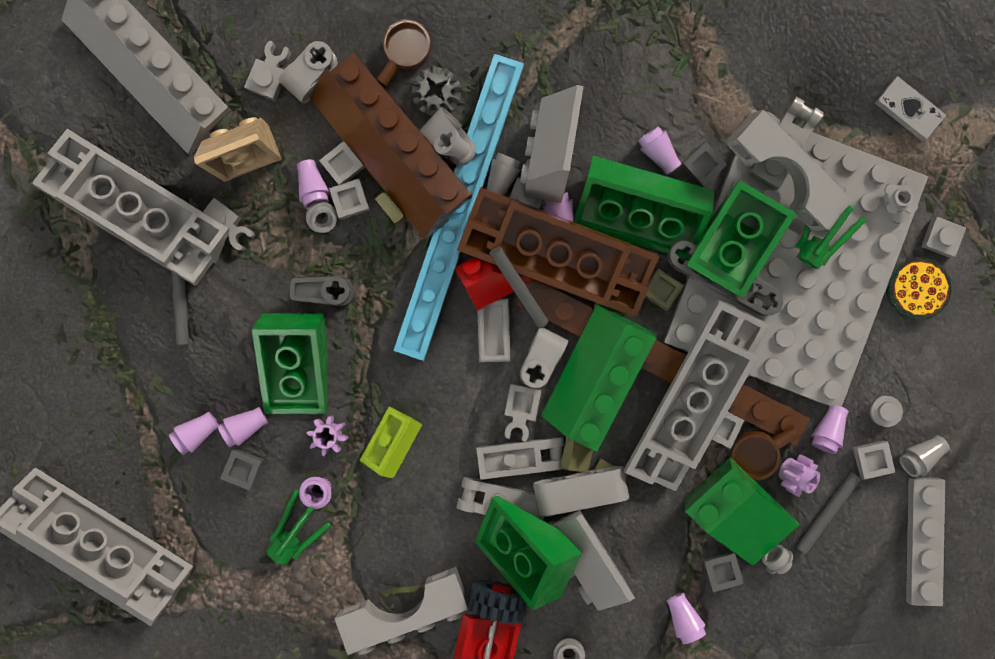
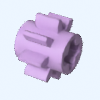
M332 415L328 416L326 424L319 418L314 420L317 428L307 432V435L313 436L314 441L310 448L312 449L317 446L322 448V456L329 452L330 447L335 452H339L341 447L338 442L348 439V436L342 435L341 431L345 423L338 425L333 423L334 417ZM329 428V434L334 435V439L327 443L326 437L321 436V432Z
M801 454L798 456L797 461L788 458L782 464L779 471V478L783 480L781 486L800 497L802 491L806 493L813 492L820 481V473L816 471L818 465Z

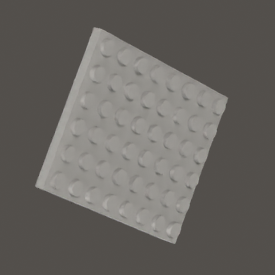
M812 132L803 150L810 157L820 161L825 168L823 171L831 179L840 182L846 188V194L853 200L850 205L854 209L830 241V247L861 217H866V222L830 257L825 266L821 265L817 270L806 265L796 257L800 250L796 249L795 246L801 238L805 223L797 215L794 217L756 277L776 288L783 297L782 308L774 315H758L687 276L662 343L689 352L716 301H723L769 324L754 352L758 359L748 376L826 406L832 407V405L842 407L915 212L908 214L906 211L897 212L894 215L889 214L885 209L884 189L890 183L904 185L907 182H912L917 187L915 202L918 204L928 176ZM734 153L707 227L732 184L737 180L744 182L791 210L795 188L790 173L788 172L780 188L774 190L750 176L749 173L754 164L746 165ZM900 195L899 200L903 201L904 197ZM831 227L828 230H811L808 240H811L813 236L823 239ZM753 293L747 299L748 302H750L751 298L761 300L763 302V309L773 307L774 305L770 301V294L762 297Z

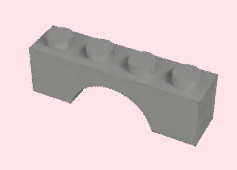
M764 110L749 114L724 143L746 165L759 163L764 160H772L785 167L793 179L795 188L791 210L797 213L796 215L812 231L828 230L847 206L853 202L846 194V188L837 180L831 179L823 171L825 169L823 164L817 159L810 157L802 149L801 142L793 135L787 134L779 126L780 121L775 115Z
M457 567L427 577L422 600L417 606L407 612L399 614L387 613L377 608L368 599L339 610L334 619L347 655L355 652L358 655H363L374 650L376 644L387 641L388 644H392L405 638V633L416 629L418 633L425 632L433 628L437 621L445 618L447 621H454L461 618L465 614L464 611L468 610L469 600Z

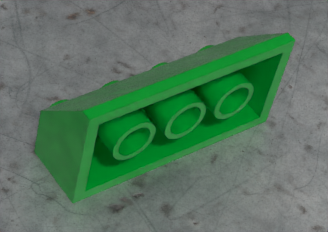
M593 156L573 222L619 240L668 254L669 249L680 241H688L695 245L699 243L713 213L714 190ZM686 248L681 251L676 250L675 254L679 257L690 259L687 256L688 250Z
M596 305L541 416L567 438L597 452L656 340L654 332L602 306Z

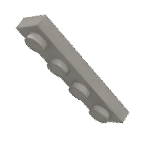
M909 477L906 602L910 605L943 606L945 480L941 478Z

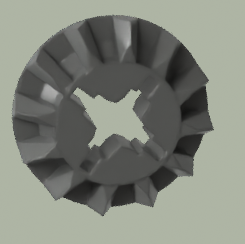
M433 65L429 69L421 70L420 74L413 80L411 94L416 107L426 115L433 116L440 107H443L449 113L456 108L461 98V86L457 76L446 67L440 68ZM430 81L437 87L441 84L444 85L441 90L444 101L436 95L428 96L431 92Z

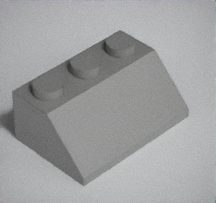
M576 85L543 97L540 110H533L530 129H536L535 137L528 136L525 156H531L530 165L523 164L520 183L526 184L525 197L562 203L570 172L584 86Z
M581 510L561 513L546 522L561 530L582 553L570 578L575 575L582 586L577 589L587 605L593 602L599 611L635 599L623 576Z

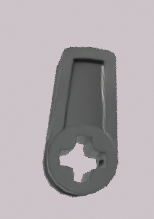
M337 276L293 278L290 283V298L294 301L346 306L352 302L355 296L353 284ZM338 286L344 288V294H339V296L332 294L333 289H338Z

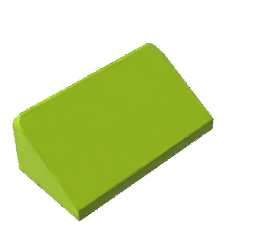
M389 406L359 461L380 476L393 478L422 424Z

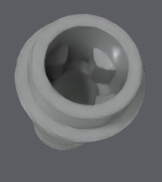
M498 152L496 159H492L487 189L505 195L521 171L519 170L521 162Z
M936 435L930 440L904 449L903 455L899 457V461L903 469L910 476L915 478L920 475L926 476L941 457L950 450V447L943 437Z

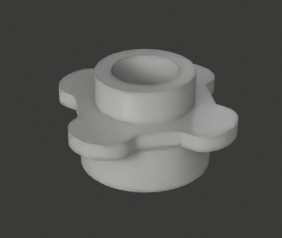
M907 182L904 185H896L895 183L886 185L884 189L886 211L892 215L902 211H906L908 214L914 213L918 209V204L915 202L916 185L912 182ZM900 195L904 197L903 201L899 200Z

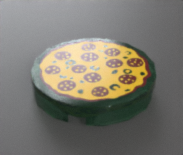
M923 257L908 259L900 263L893 269L886 288V297L890 306H893L900 316L912 320L930 319L941 313L949 303L952 293L951 280L946 270L936 261Z

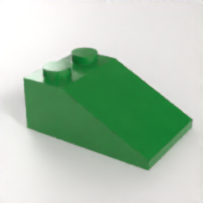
M740 180L734 181L686 265L739 297L744 298L797 213Z
M262 313L252 328L264 414H326L327 334L324 313Z
M731 457L685 498V512L710 536L752 566L799 526V522Z
M499 496L492 497L475 540L479 548L532 610L542 607L562 596L582 554L561 530Z

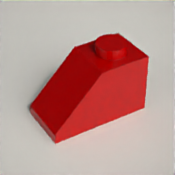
M473 257L455 267L478 311L514 292L495 264ZM519 274L525 285L533 281L532 278Z

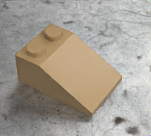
M256 117L241 121L239 127L229 131L228 129L214 131L210 134V138L201 142L194 156L196 165L224 182L282 159L269 125L262 118L257 119Z

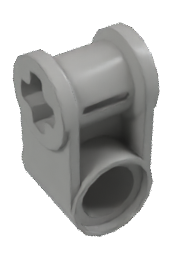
M321 41L312 42L294 62L284 69L279 77V82L302 104L307 103L325 68L330 72L338 65L337 57L326 43ZM321 55L327 60L322 64L316 60L317 56Z
M440 107L420 129L421 134L434 147L436 152L444 156L447 155L458 166L467 165L475 155L474 142L461 128L462 126L458 120L443 107Z
M543 327L539 328L520 370L522 383L530 388L544 386L548 382L555 365L558 364L568 340ZM538 366L540 367L539 373L543 375L542 379H536L531 383L529 381L530 375L526 371L528 368L534 369Z

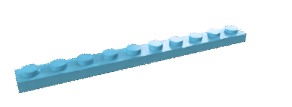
M497 54L493 56L467 133L475 144V155L467 165H456L454 171L457 178L471 193L472 198L448 217L449 221L433 233L393 351L422 361L425 360L455 267L461 251L457 249L480 186H484L524 68V63Z

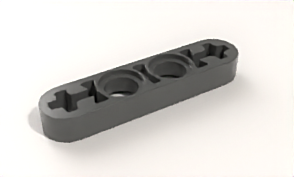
M680 241L669 249L667 257L670 266L761 316H769L781 310L783 305L781 293L765 282L756 278L744 298H741L716 282L708 280L701 273L691 271V268L686 265L688 261H684L681 264L677 262L679 256L675 254L676 250L681 251L686 248L688 250L687 256L691 257L697 245L688 241ZM753 293L762 297L770 294V301L774 305L773 307L763 309V302L761 300L751 298L750 302H748L747 299Z

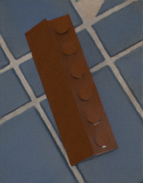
M354 53L330 72L325 68L310 100L418 233L426 240L449 221L448 217L472 198L471 193Z
M481 186L457 249L497 265L491 257L490 251L500 246L517 273L633 317H637L649 289L647 284L659 259V255Z

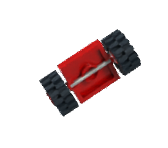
M491 580L474 581L468 603V610L472 611L474 615L463 614L453 659H514L527 603L511 584H501L499 581L492 582Z

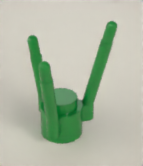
M852 205L847 206L823 239L813 236L811 240H808L811 229L805 224L801 238L795 246L796 249L800 250L796 257L806 265L818 270L821 265L825 266L830 257L866 222V217H861L831 247L829 243L853 211L854 207Z
M297 489L293 491L276 530L269 538L272 543L266 550L267 555L281 565H287L291 558L298 559L309 545L331 527L329 522L325 523L298 546L299 540L296 535L313 512V508L308 507L291 531H284L282 533L299 495V490Z

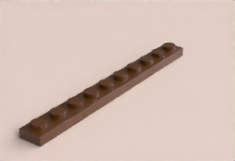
M533 279L532 282L526 285L547 317L548 322L578 337L581 336L594 311L593 308L538 280ZM518 299L516 305L525 309L520 299ZM655 340L641 369L672 383L686 355ZM744 384L728 410L729 413L773 436H777L792 426L796 428L801 436L810 419ZM800 437L789 444L796 446Z

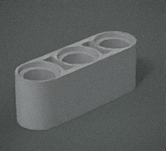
M613 466L534 482L533 488L538 515L550 516L628 500L629 493L625 472L623 471L624 467Z

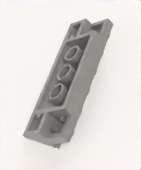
M67 0L62 21L188 155H191L203 140L210 137V130L231 109L128 0Z
M66 129L48 152V155L51 157L50 161L32 182L37 189L194 286L199 283L212 263L217 264L229 233V228L69 129Z
M720 300L716 301L623 470L626 474L652 485L656 482L674 491L677 490L689 467L696 469L757 361L758 356L754 352L769 324L731 304Z
M34 468L12 489V496L0 507V532L149 626H152L164 609L170 606L193 569L191 564L37 468Z

